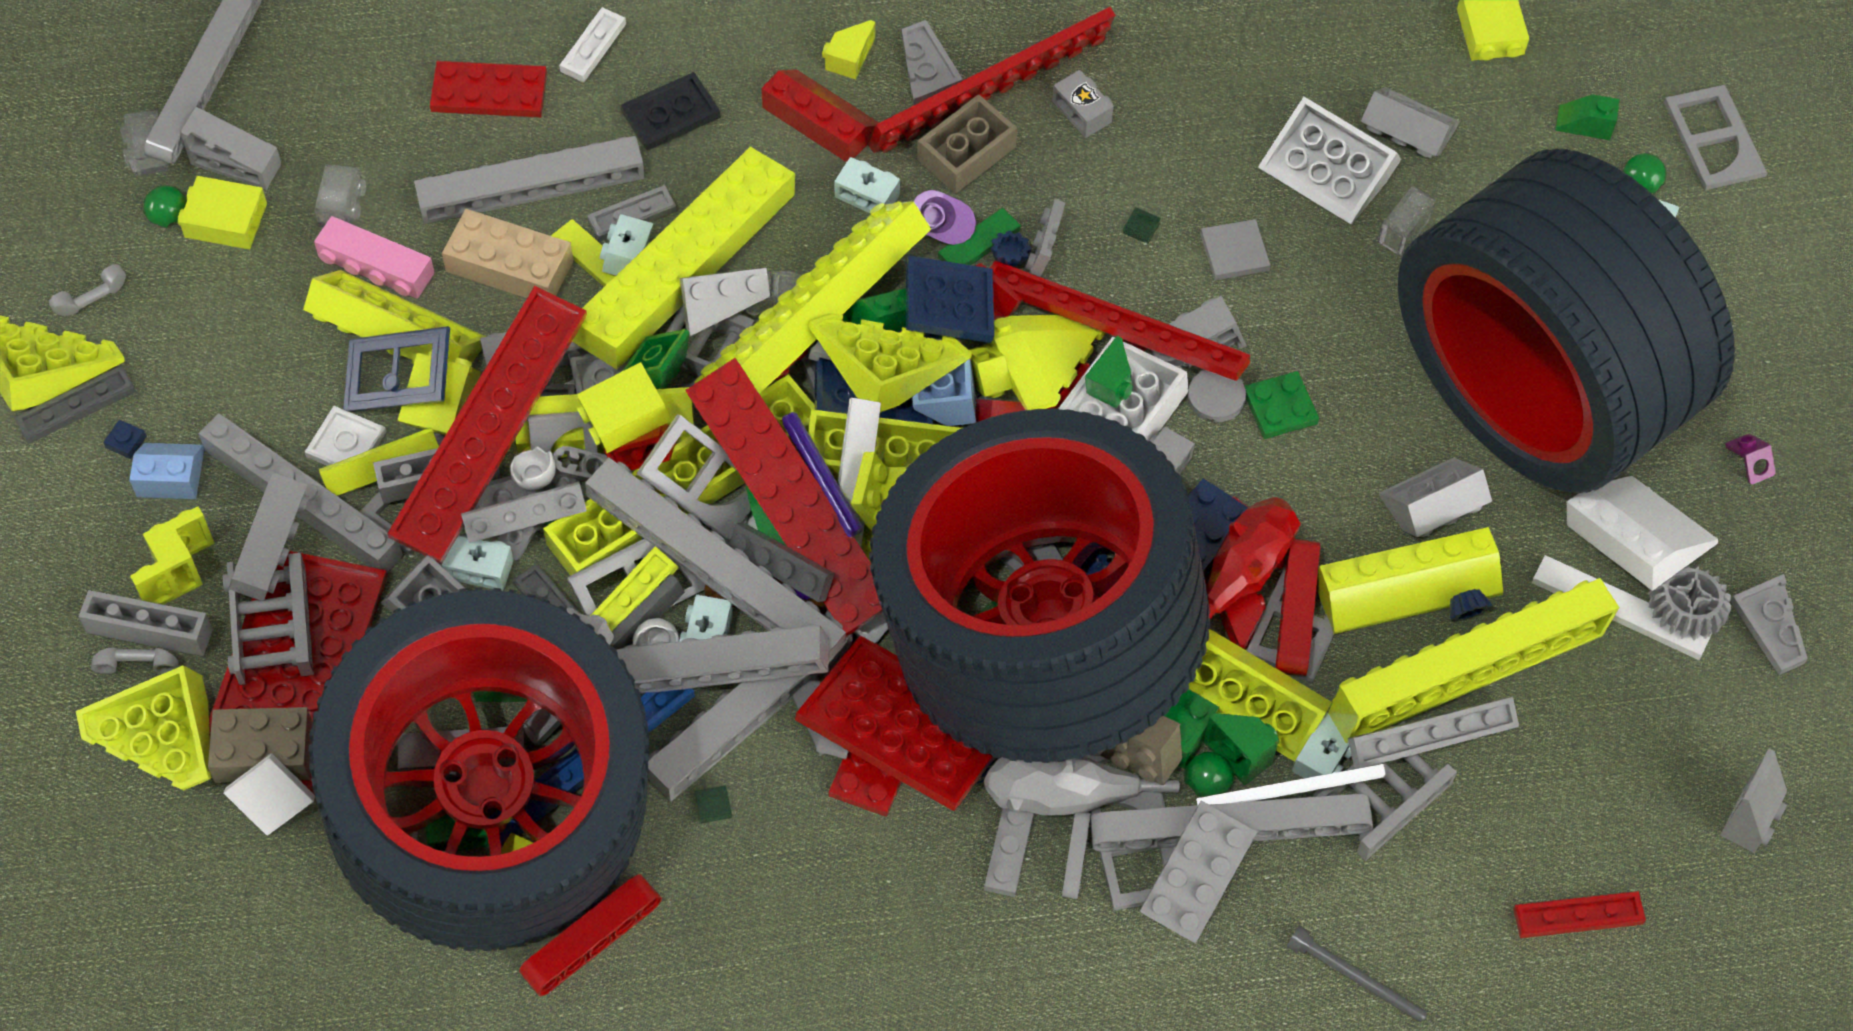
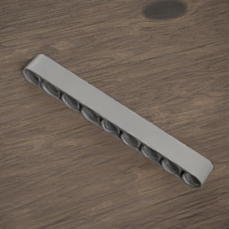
M222 0L148 135L144 148L145 156L171 164L176 162L184 147L180 134L181 129L195 106L204 110L262 0Z
M1364 794L1209 804L1257 831L1253 841L1366 833L1373 829L1369 796ZM1198 805L1096 813L1090 817L1093 849L1099 852L1175 847Z

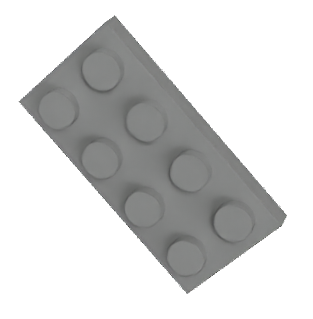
M1201 800L1139 912L1196 944L1255 838L1257 831Z

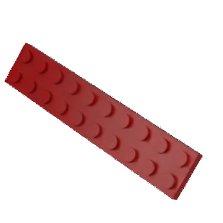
M1108 7L876 124L868 146L873 153L880 150L886 153L895 148L898 141L904 138L907 141L916 138L921 133V129L927 126L930 129L935 128L944 121L945 117L955 113L978 94L988 101L991 98L990 94L996 91L1005 93L1014 86V82L1020 79L1026 82L1036 76V71L1044 67L1046 70L1054 68L1060 63L1059 59L1068 56L1069 59L1074 58L1083 51V47L1089 44L1091 47L1099 45L1106 39L1105 35L1111 29V24L1116 16L1111 7Z
M534 285L388 531V538L424 556L428 555L436 562L443 563L464 527L461 513L474 510L587 317V310Z
M732 359L686 389V393L786 546L834 572L827 599L823 602L833 618L843 626L842 629L846 632V637L882 614L883 611L870 569L871 562L856 539L846 535L838 521L836 512L821 486L737 359Z

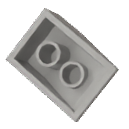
M427 555L412 568L381 603L393 613L398 608L402 610L408 607V603L412 601L418 603L425 600L426 596H439L444 591H448V593L459 592V589L464 587L439 563Z
M1768 749L1746 783L1720 836L1753 853L1756 852L1760 844L1765 846L1768 844L1775 829L1770 827L1773 819L1779 821L1787 807V804L1782 802L1787 789L1775 751Z

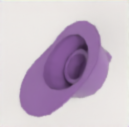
M935 190L924 191L915 198L914 203L931 228L926 235L943 243L955 245L965 242L973 234L976 225L975 215L971 208L962 201Z

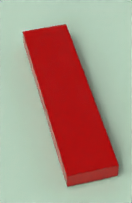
M1639 891L1518 904L1513 908L1520 938L1644 925L1646 922Z

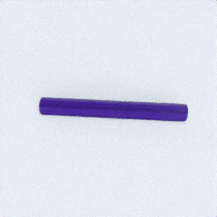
M791 412L785 415L782 421L786 431L828 498L846 535L850 538L859 535L862 532L861 523L797 413Z

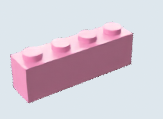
M333 216L330 217L314 241L318 257L323 262L343 267L350 274H359L369 278L376 285L388 286L402 296L409 295L418 299L435 273L431 257Z

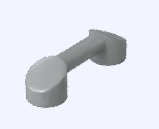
M110 265L101 273V279L104 284L75 299L66 291L59 292L51 297L49 306L57 315H74L78 313L79 309L107 294L118 292L125 282L126 273L120 265Z
M106 648L93 656L91 669L100 674H112L116 672L117 661L153 662V670L159 674H164L178 668L179 661L171 653L161 648Z

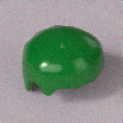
M1650 153L1635 155L1626 163L1623 169L1624 173L1640 183L1650 193H1656L1662 185H1665L1666 168L1663 161L1656 155Z
M158 186L144 198L143 213L150 223L168 228L170 223H178L179 212L185 208L187 198L176 187Z
M1216 752L1198 754L1184 768L1185 784L1189 785L1196 796L1199 797L1224 794L1233 784L1234 775L1230 763L1225 757Z

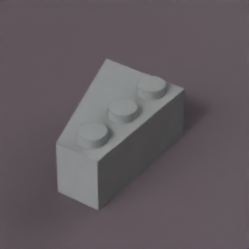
M196 106L180 131L190 164L262 187L266 190L281 166L277 147Z
M1222 296L1205 301L1201 307L1190 313H1183L1175 321L1169 323V325L1228 347L1237 345L1240 349L1247 346ZM1151 350L1155 357L1180 369L1193 366Z

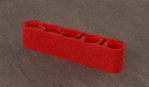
M1294 539L1287 551L1275 668L1283 673L1307 675L1320 542Z
M641 874L632 877L528 958L520 967L519 973L540 997L547 995L654 911L661 903L662 897Z

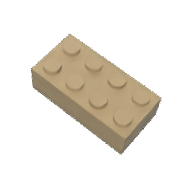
M469 209L464 210L442 252L446 272L524 298L529 296L534 285L556 296L573 263L571 242Z

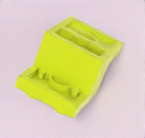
M864 452L851 505L872 532L873 526L877 524L876 515L881 510L883 500L887 498L889 489L895 485L897 478L907 470V467H886L875 452Z
M199 506L191 510L182 511L177 517L165 523L154 525L149 531L143 533L155 563L143 566L130 576L142 601L164 605L203 585L191 555L215 543Z

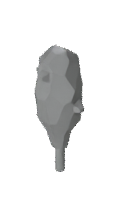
M1085 756L1080 759L1074 758L1062 762L1050 761V763L1036 761L1027 763L1019 759L1017 761H1010L1007 758L1001 757L990 768L984 779L986 791L1001 808H1008L1012 812L1021 810L1040 815L1087 813L1105 804L1135 797L1139 791L1178 793L1180 789V783L1177 780H1167L1163 786L1154 781L1149 782L1140 779L1139 775L1101 764Z

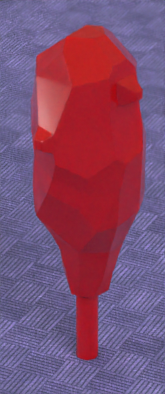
M1272 497L1257 502L1246 509L1235 522H1231L1229 525V532L1215 554L1212 574L1206 590L1210 619L1215 613H1222L1239 598L1261 591L1262 586L1274 569L1284 566L1285 555L1301 525L1287 501L1278 497Z

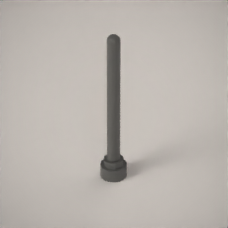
M1300 925L1288 942L1287 948L1297 954L1299 951L1303 954L1306 952L1413 1019L1419 1022L1426 1020L1427 1013L1425 1010L1313 941L1314 937L1309 935L1310 931Z

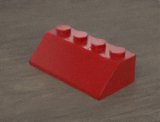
M797 69L779 70L761 88L762 108L846 163L850 157L855 158L869 144L874 128L879 123Z

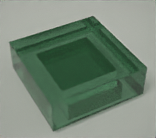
M1135 207L1123 228V234L1149 244L1160 224L1161 218Z
M726 785L695 791L701 824L732 818Z

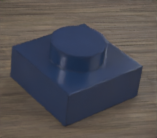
M118 420L103 443L106 449L131 459L147 436L144 430Z

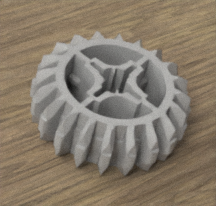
M1698 564L1693 566V568L1687 565L1653 591L1650 589L1648 598L1650 599L1649 608L1654 609L1652 618L1662 617L1660 627L1667 624L1670 625V634L1676 630L1681 631V639L1686 637L1688 633H1690L1693 641L1699 635L1706 639L1710 636L1711 632L1715 635L1728 620L1727 616L1731 611L1732 605L1729 603L1731 595L1726 593L1727 585L1719 584V576L1712 577L1709 575V569L1701 571Z

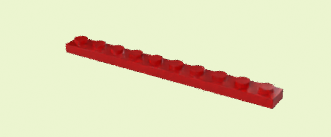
M996 260L990 266L993 269V273L1020 295L1025 303L1108 334L1119 336L1124 340L1234 381L1240 378L1250 364V354Z

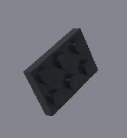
M695 72L621 104V112L647 151L721 118L719 108Z

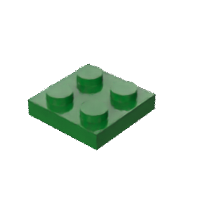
M1298 371L1244 386L1247 403L1263 439L1314 426L1319 422V416Z

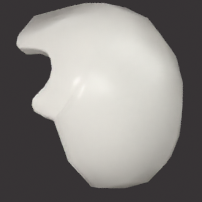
M539 446L533 450L523 451L516 455L510 465L512 480L516 485L525 490H540L550 484L555 476L556 465L551 451L545 452Z
M661 618L646 620L638 626L634 633L633 645L642 647L653 645L656 642L675 643L679 642L680 638L672 623Z

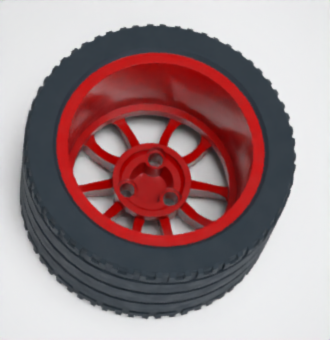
M1557 148L1552 150L1545 149L1530 155L1413 240L1402 255L1398 272V298L1401 314L1411 344L1431 382L1458 419L1487 449L1517 472L1544 486L1570 493H1588L1602 488L1712 403L1726 389L1727 383L1731 379L1735 359L1732 322L1721 288L1705 257L1680 222L1652 193L1620 169L1594 156L1574 150Z
M1069 409L1022 410L993 416L957 430V432L946 436L938 443L932 445L925 453L918 456L906 468L907 470L897 478L895 485L889 489L887 498L883 500L881 510L876 515L877 524L872 528L873 537L870 539L872 551L869 553L870 569L907 687L911 691L916 704H919L920 710L927 714L930 721L934 725H938L939 730L943 733H949L956 742H963L964 746L975 748L982 754H991L993 757H1003L1010 761H1017L1019 759L1027 763H1032L1033 761L1050 763V761L1062 762L1068 759H1080L1083 756L1098 754V752L1106 749L1110 750L1120 743L1123 744L1129 741L1135 735H1140L1146 728L1152 727L1161 716H1165L1171 706H1175L1179 702V697L1189 689L1188 684L1194 681L1196 677L1195 671L1202 665V656L1206 654L1207 650L1206 642L1209 641L1210 609L1186 487L1182 484V478L1179 473L1175 472L1172 462L1167 460L1166 455L1162 451L1156 449V445L1153 442L1147 441L1145 436L1132 431V428L1123 426L1120 422L1088 412H1078ZM1054 542H1075L1063 560L1043 559L1034 561L1025 549ZM1103 547L1115 552L1113 561L1099 572L1087 575L1080 569L1085 560L1098 548ZM1005 556H1011L1022 567L1014 571L1006 581L997 580L986 571L985 568ZM971 583L984 596L998 603V606L974 616L963 613L956 608L962 591Z
M475 587V590L469 591L466 588H461L459 592L448 593V591L441 592V595L435 597L429 595L423 601L418 603L412 601L408 603V607L402 610L400 608L394 610L393 615L387 619L383 617L378 620L377 626L374 628L369 627L360 640L356 639L351 644L352 649L349 652L345 651L341 656L342 661L338 666H334L331 671L332 677L330 680H326L324 691L321 697L318 698V711H315L313 714V725L310 730L312 744L309 745L311 781L335 860L345 879L350 880V886L366 905L371 904L372 910L377 915L385 918L392 926L398 925L400 931L415 935L419 940L428 939L431 940V944L437 946L439 944L446 945L450 949L464 947L465 951H472V949L491 951V948L499 947V950H506V947L516 945L521 947L525 946L524 942L532 940L535 943L545 936L550 935L551 937L557 934L558 929L562 927L566 929L571 926L572 922L578 918L580 919L589 908H594L603 897L609 894L611 885L617 884L619 877L629 865L628 858L633 857L635 847L641 835L647 798L649 735L648 723L645 720L646 712L641 701L639 689L634 688L635 680L628 672L624 660L618 659V652L615 648L610 647L602 634L597 635L595 628L591 624L582 622L580 616L575 613L569 614L567 608L561 605L559 607L550 604V600L545 598L542 600L536 599L533 594L528 593L525 596L517 594V590L510 589L509 592L501 591V588L483 590V587ZM497 691L523 697L527 699V702L503 733L493 730H482L471 699V692ZM450 697L456 698L461 703L467 715L470 731L457 737L452 742H449L434 730L427 715L430 707ZM539 709H545L563 725V730L560 736L551 744L542 749L527 753L516 739L528 719ZM412 722H415L422 737L440 753L435 769L401 772L386 771L391 753L405 729ZM574 745L576 746L584 775L582 796L534 781L533 770L558 759ZM509 757L513 758L516 762L511 767H503L499 764V761L502 758ZM452 772H458L462 775L461 779L457 782H449L445 777ZM394 786L435 788L437 799L412 815L392 817L387 810L385 789ZM529 800L574 808L565 820L550 833L541 829L524 810ZM490 808H497L502 812L496 819H489L484 814ZM446 814L456 821L445 852L433 849L409 836L413 831L422 829ZM514 820L535 842L524 848L501 854L499 833L504 831L508 822ZM469 827L483 829L487 833L490 856L456 855Z

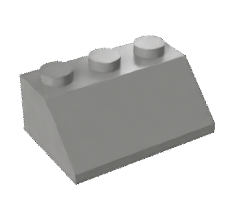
M1387 87L1374 91L1361 122L1367 124L1366 129L1379 135L1382 132L1391 135L1393 142L1402 146H1406L1408 143L1417 148V153L1428 158L1442 153L1460 122Z
M1454 457L1379 492L1380 498L1401 529L1416 537L1428 536L1433 532V529L1442 525L1453 524L1458 520V517L1467 513L1478 512L1483 508V505L1492 502L1484 470Z

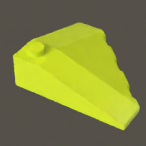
M829 314L811 320L808 324V327L856 397L881 403L880 412L899 406L972 357V353L954 337L943 336L942 341H938L933 338L924 337L923 332L906 330L904 327H902L901 332L897 333L892 330L883 329V323L863 319L861 320V325L842 321L843 315Z
M0 315V393L11 411L26 410L29 407L41 405L125 362L124 356L112 341L103 339L101 344L97 345L86 341V335L70 331H64L62 333L63 336H58L54 333H49L47 326L26 321L24 326L20 327L9 323V317Z
M1060 315L1008 316L994 321V338L991 343L987 342V344L1005 355L1012 390L1025 410L1047 409L1057 405L1060 400L1059 390L1062 386L1065 388L1070 386L1077 376L1075 367L1079 361L1083 364L1086 363L1094 351L1091 345L1095 338L1101 340L1105 332Z
M182 665L76 711L82 740L92 745L98 743L106 747V752L124 761L130 759L140 764L138 768L158 778L163 776L173 781L171 785L183 791L211 779V773L208 769L210 749L208 699L202 675Z

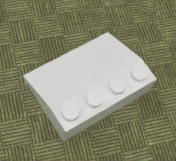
M1303 97L1258 168L1352 225L1386 184L1400 163L1401 158L1394 150L1306 97Z
M1112 337L1058 409H1069L1104 416L1106 419L1115 420L1123 426L1132 428V431L1142 434L1149 441L1153 434L1159 433L1188 393L1187 371L1123 342L1131 370L1133 390L1126 400H1122L1117 408H1114L1086 394L1085 384L1086 374L1115 339V337Z
M1633 476L1612 480L1596 491L1578 493L1567 501V526L1652 591L1718 544V539Z

